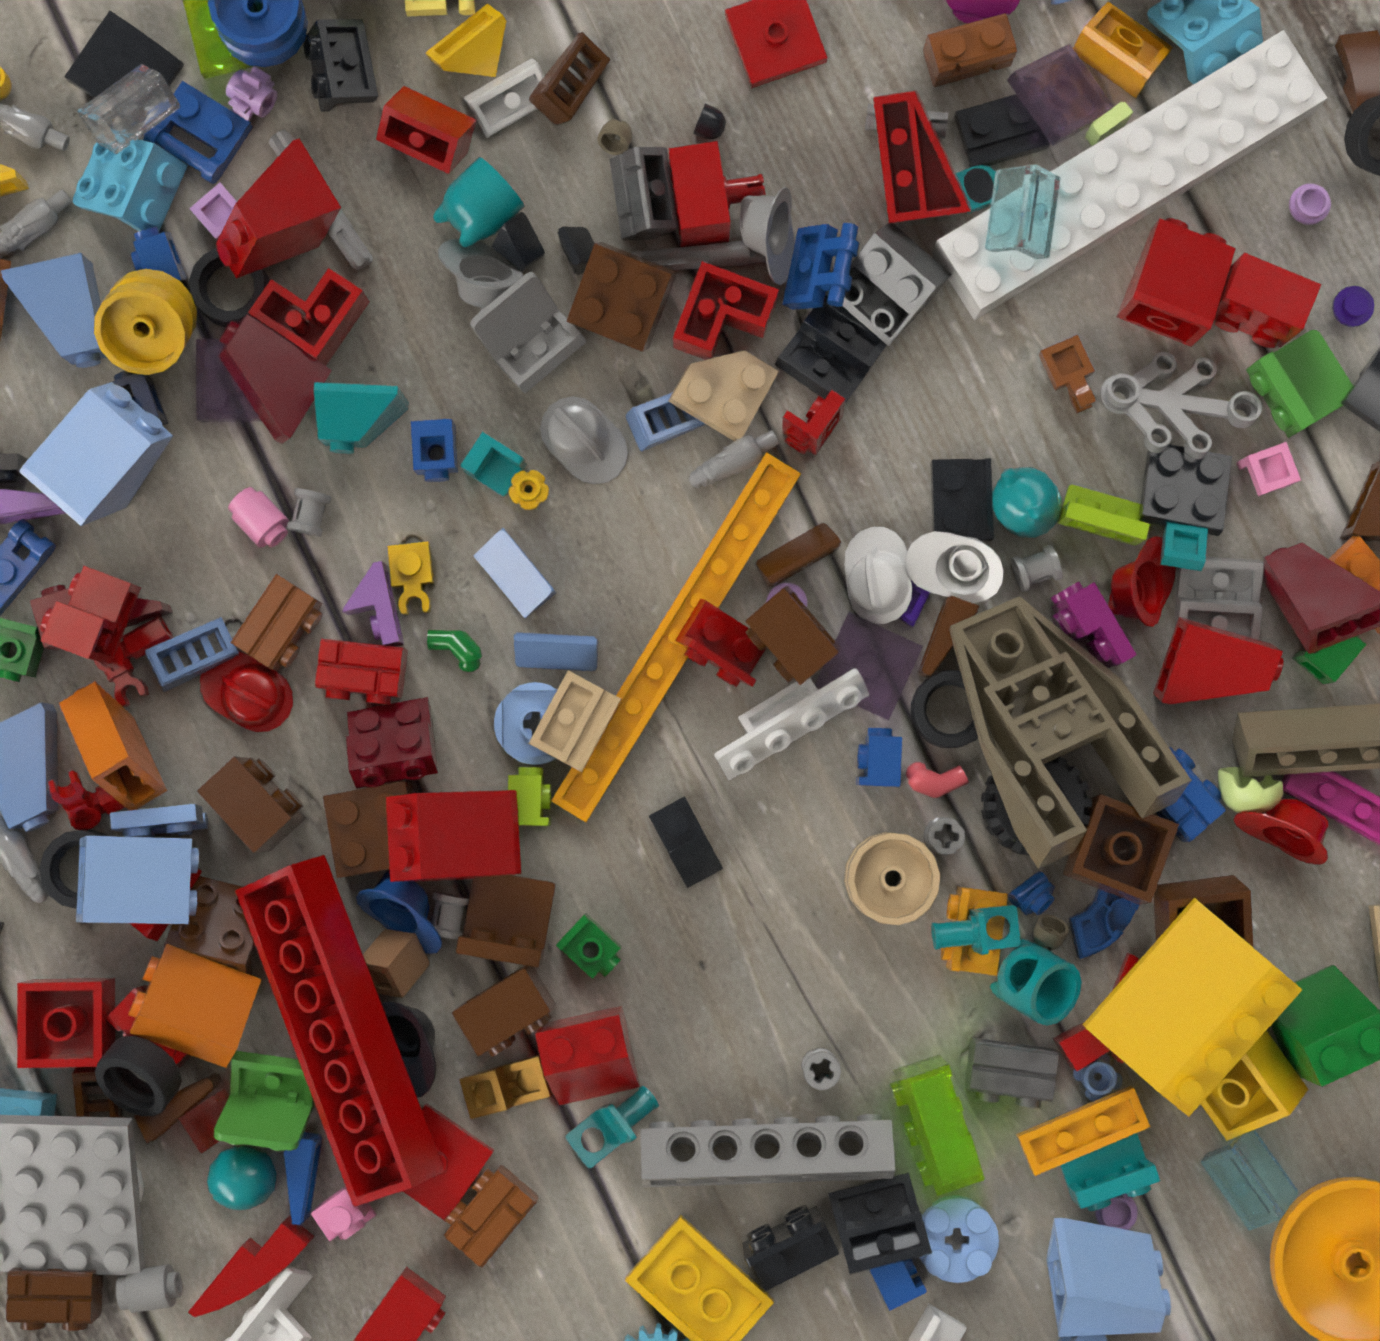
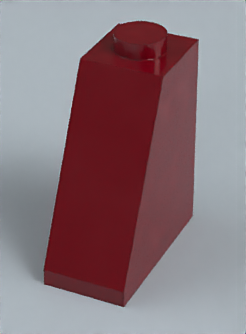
M247 314L238 324L233 320L228 324L219 339L224 344V347L218 357L274 440L283 444L292 437L314 401V382L325 383L332 370Z
M1303 542L1289 548H1279L1264 557L1263 582L1308 654L1380 627V591Z

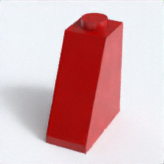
M1179 617L1153 695L1162 703L1177 704L1269 691L1272 681H1277L1281 675L1284 660L1281 657L1283 651L1271 643Z

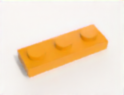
M1129 1086L1016 1134L1029 1167L1033 1175L1036 1176L1151 1126L1134 1087Z

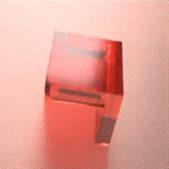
M225 1089L211 1096L179 1118V1121L201 1154L220 1142L214 1138V1128L229 1098Z

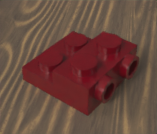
M428 697L347 712L349 736H346L348 769L356 789L379 787L384 783L405 779L417 780L426 775L438 773L432 712Z

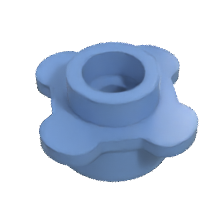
M1104 1054L1079 1071L1073 1069V1077L1081 1081L1086 1089L1085 1096L1090 1101H1096L1102 1098V1095L1110 1093L1113 1089L1117 1090L1122 1085V1076L1116 1073L1110 1065L1108 1054ZM1096 1073L1101 1074V1079L1098 1081L1094 1079Z

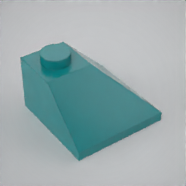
M314 382L318 439L325 446H330V452L352 454L354 453V447L366 448L408 410L409 402L398 386Z

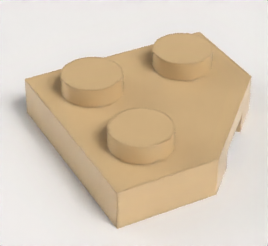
M745 350L691 363L685 369L668 402L735 441L744 436L779 371Z

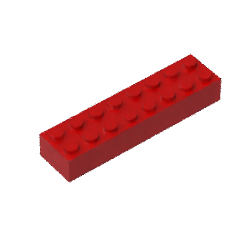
M321 855L291 864L235 890L353 1207L413 1188L444 1172L445 1170L326 856Z

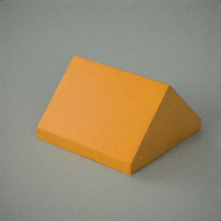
M1108 1L1085 25L1071 53L1137 98L1173 47Z

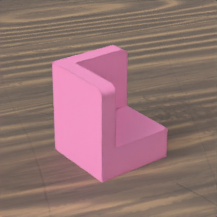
M1287 442L1251 454L1236 462L1239 470L1248 468L1258 496L1289 487L1301 481Z

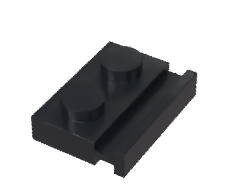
M1033 89L956 111L954 116L965 153L970 162L969 167L978 165L991 166L1046 150L1050 146Z
M991 458L932 460L930 467L933 532H949L963 537L976 538L980 541H992L994 539Z

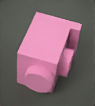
M346 1186L324 1200L310 1213L329 1242L337 1236L341 1240H346L377 1215L369 1203L353 1207Z

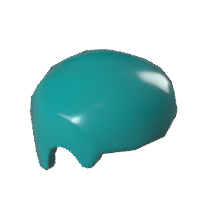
M234 1146L221 1151L210 1164L207 1177L208 1190L213 1195L215 1201L228 1209L239 1211L251 1209L265 1203L273 1193L277 1172L271 1158L266 1153L247 1146Z

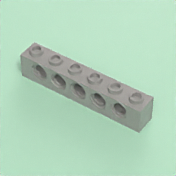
M878 1114L857 1116V1121L840 1122V1117L820 1116L815 1118V1123H799L798 1118L781 1117L774 1119V1124L757 1125V1120L745 1118L733 1120L732 1126H716V1122L712 1120H697L691 1122V1127L675 1128L672 1122L660 1121L650 1123L649 1128L640 1129L641 1180L643 1188L893 1179L896 1171L892 1120H882V1116ZM845 1138H853L860 1143L862 1151L855 1156H848L840 1150L839 1142ZM805 1139L813 1140L818 1144L820 1152L814 1157H805L797 1150V1144ZM762 1141H771L777 1146L779 1152L773 1158L764 1159L756 1153L755 1147ZM722 1142H728L736 1148L737 1153L730 1160H721L713 1153L715 1146ZM679 1144H688L693 1147L695 1154L689 1161L680 1162L674 1159L671 1154L674 1147Z

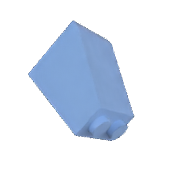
M110 382L89 389L25 462L19 472L74 521L83 526L127 508L173 435L162 426L159 418L146 412L134 402L126 389Z
M85 836L80 838L76 922L188 924L189 916H195L197 908L196 890H190L191 873H197L198 848H192V839L116 836Z
M1054 1218L1046 1261L1058 1336L1161 1332L1165 1316H1170L1171 1302L1168 1290L1161 1289L1159 1276L1163 1275V1261L1161 1252L1153 1248L1151 1234L1067 1218Z

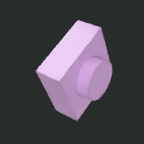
M218 183L189 209L213 237L218 240L237 201L221 183Z

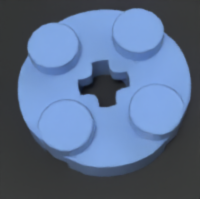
M538 682L519 685L506 695L496 709L494 717L496 738L506 753L519 762L530 765H542L556 759L528 744L533 736L532 730L524 727V721L530 720L533 712H540V718L542 719L557 691L551 685Z
M958 1195L945 1196L933 1202L932 1206L922 1214L932 1254L919 1258L928 1272L941 1280L952 1283L968 1282L988 1273L998 1252L999 1235L996 1224L986 1209L971 1198ZM954 1228H960L961 1234L968 1236L967 1242L961 1244L958 1250H953L951 1244L945 1243V1236H951Z

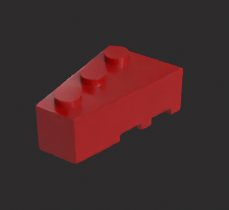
M917 90L873 97L889 223L971 212L972 207Z

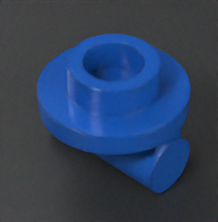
M1038 871L1008 893V899L1012 905L1019 907L1024 915L1027 916L1033 912L1036 915H1040L1053 903L1055 898L1052 896L1055 886L1043 872Z

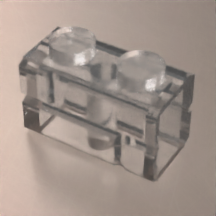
M140 64L77 110L94 140L117 155L130 145L131 140L136 141L178 110L180 104L164 77L159 72Z

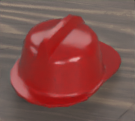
M1154 536L1148 539L1135 561L1125 564L1114 571L1108 606L1113 614L1122 615L1130 619H1139L1148 627L1158 624L1162 609L1171 593L1176 567L1160 564L1163 537Z
M239 652L238 656L200 676V692L205 702L214 711L245 729L254 732L271 731L281 726L290 715L293 707V691L288 681L277 671L268 668L248 654Z
M1283 799L1273 809L1266 811L1264 814L1240 812L1235 814L1233 818L1235 825L1243 832L1279 848L1297 860L1308 864L1320 865L1325 864L1329 858L1327 850L1322 845L1328 828V820L1299 800Z

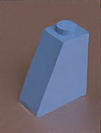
M82 253L1 270L3 280L62 358L72 365L76 364L78 368L96 366L101 363V358H106L100 350L94 335V317L101 305L93 263Z
M39 703L0 722V812L9 829L24 828L25 832H30L44 826L49 822L47 816L59 810L58 803L52 799L48 787V781L51 780L58 786L57 711L53 704Z

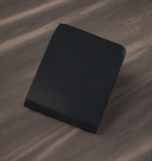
M520 212L502 225L491 246L521 271L526 270L545 254L529 219L523 212Z
M563 226L557 232L559 242L574 274L580 275L586 269L595 243L587 228Z

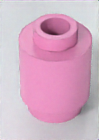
M248 487L238 493L230 502L228 510L232 513V520L259 548L267 545L274 547L287 536L288 530L286 527L289 519L262 491L256 492L253 487Z

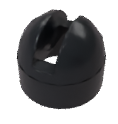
M705 104L693 134L704 139H715L721 136L726 126L723 113L716 107Z

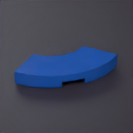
M1098 889L1094 900L1084 911L1069 917L1077 957L1081 959L1091 956L1114 943L1124 933L1123 931L1130 923L1139 905Z

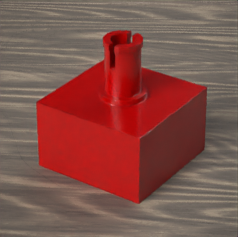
M718 141L668 148L681 247L729 242L730 205L741 203L746 196L766 195L765 185H763V174L726 180V177L723 176Z

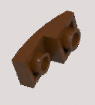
M1378 30L1339 35L1335 45L1347 74L1343 90L1353 112L1367 99L1380 95V35Z

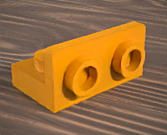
M957 886L956 895H949L946 917L947 919H952V922L968 920L969 909L1007 906L1008 894ZM993 916L986 924L987 934L994 940L1002 939L1005 921L1003 916ZM971 945L941 948V960H947L946 968L951 971H966L997 976L1001 949L988 950V954L981 955L974 952Z

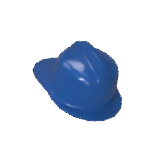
M388 870L374 889L362 890L356 896L357 904L369 916L379 921L385 928L415 933L426 954L437 953L441 949L442 939L435 927L427 920L429 912L427 893L415 881L390 882V870Z

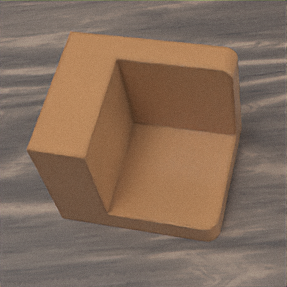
M390 929L383 930L363 954L377 994L400 998L407 994L430 964L415 933Z

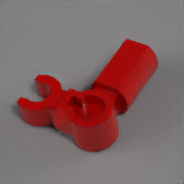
M157 616L123 635V641L119 643L112 664L94 661L95 665L105 673L108 681L115 683L114 697L123 707L130 705L126 697V690L130 686H135L140 696L145 697L149 695L146 683L141 679L135 678L132 674L135 669L130 662V658L134 657L137 660L146 655V649L173 638L171 631L161 616Z
M73 770L68 772L71 780L68 786L60 787L53 780L48 781L52 799L62 805L68 814L71 826L76 830L91 829L100 822L101 814L106 812L110 815L111 812H117L125 808L100 786L95 788L96 792L94 793L86 791L83 788L79 774Z

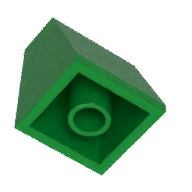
M1330 965L1294 982L1303 990L1272 1023L1271 1028L1284 1056L1300 1078L1323 1087L1380 1060V1010L1335 965Z

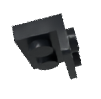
M363 19L316 20L306 35L303 49L306 59L311 61L313 71L311 90L313 97L319 101L320 111L329 112L338 103L374 102L378 97V91Z

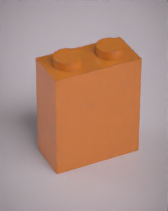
M96 681L78 689L73 695L59 702L91 779L129 811L137 810L167 791L135 718Z
M166 944L160 958L151 956L142 980L148 981L149 985L145 993L137 992L128 1013L129 1016L135 1017L130 1033L226 1068L237 1051L262 979Z

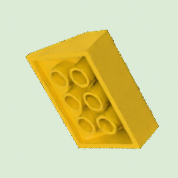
M1194 898L1082 1025L1157 1092L1190 1117L1303 989Z

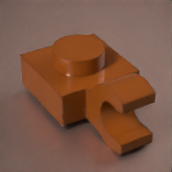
M1073 336L1041 350L1039 357L1055 391L1067 386L1070 401L1077 414L1092 408V403H1095L1096 400L1085 378L1093 375L1095 370L1079 336Z

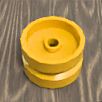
M151 269L129 272L114 284L109 294L101 303L94 317V335L102 353L112 364L129 373L141 375L164 372L177 362L194 332L197 322V309L191 293L178 279L169 274Z

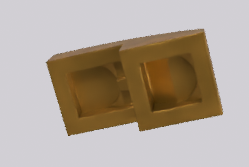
M540 1055L504 1064L459 1079L470 1119L505 1111L513 1106L554 1095L544 1077Z

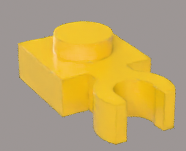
M427 541L387 546L391 586L393 588L404 587V592L398 601L400 612L403 615H409V601L413 598H419L422 601L423 612L430 613L431 600L423 592L422 586L434 584L430 543Z

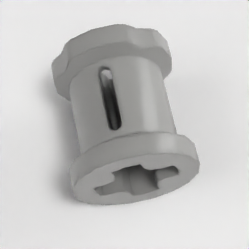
M295 488L294 495L297 496L292 521L288 522L287 529L321 537L323 530L320 526L325 505L331 502L332 497L307 489Z
M1051 545L1044 546L1042 552L1022 559L1019 556L1011 558L1012 570L1022 592L1030 590V585L1050 578L1056 581L1063 578L1059 558Z
M948 817L935 818L925 827L924 841L933 852L949 855L955 853L957 849L963 846L965 831L955 819ZM947 824V831L954 833L953 841H946L945 848H942L941 841L935 839L934 834L935 831H942L943 825Z
M433 892L432 899L436 902L431 924L438 931L440 937L458 940V937L463 934L459 930L464 906L469 904V898Z
M817 1048L807 1052L803 1057L801 1067L804 1078L810 1086L818 1090H826L835 1086L840 1078L841 1069L839 1062L832 1052L828 1049ZM823 1059H827V1066L831 1072L829 1075L822 1073L819 1078H815V1072L811 1067L812 1063L820 1064Z

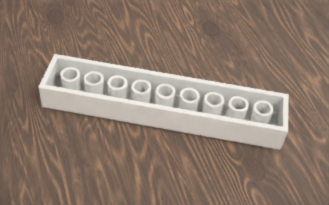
M1283 30L937 240L932 254L936 261L952 274L948 280L972 318L976 320L1313 115L1326 101L1327 96Z

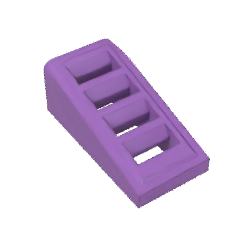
M0 489V525L18 522L21 519L31 520L66 514L44 493Z

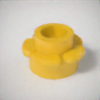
M522 470L517 472L511 479L512 486L509 488V496L515 504L519 503L521 508L532 510L537 508L541 502L546 501L549 495V487L545 484V477L536 470H530L529 472ZM531 486L533 488L532 492H525V487Z

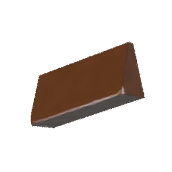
M821 523L758 559L756 566L768 587L773 588L837 551L841 546V540L827 524Z

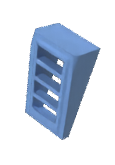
M672 393L635 406L626 414V420L640 451L662 444L706 424L683 410L682 413L686 422L681 423L674 405L668 402ZM663 409L671 428H665L658 410ZM646 415H647L648 418H649V421H650V423H651V425H652V428H653L655 434H653L652 431H651V428H650V426H649V424H648V421H647V419H646V417H645Z
M222 617L145 650L146 658L163 692L173 689L238 656L239 652L236 646L230 643L232 638ZM212 633H215L223 650L219 653H215L207 637ZM198 640L207 656L203 660L199 659L192 644ZM182 648L185 649L191 661V665L184 667L177 652ZM167 656L170 657L176 669L171 674L168 673L162 660Z

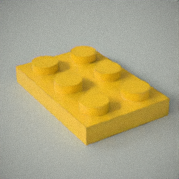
M681 1214L625 1277V1281L690 1341H741L774 1303V1298L764 1291Z

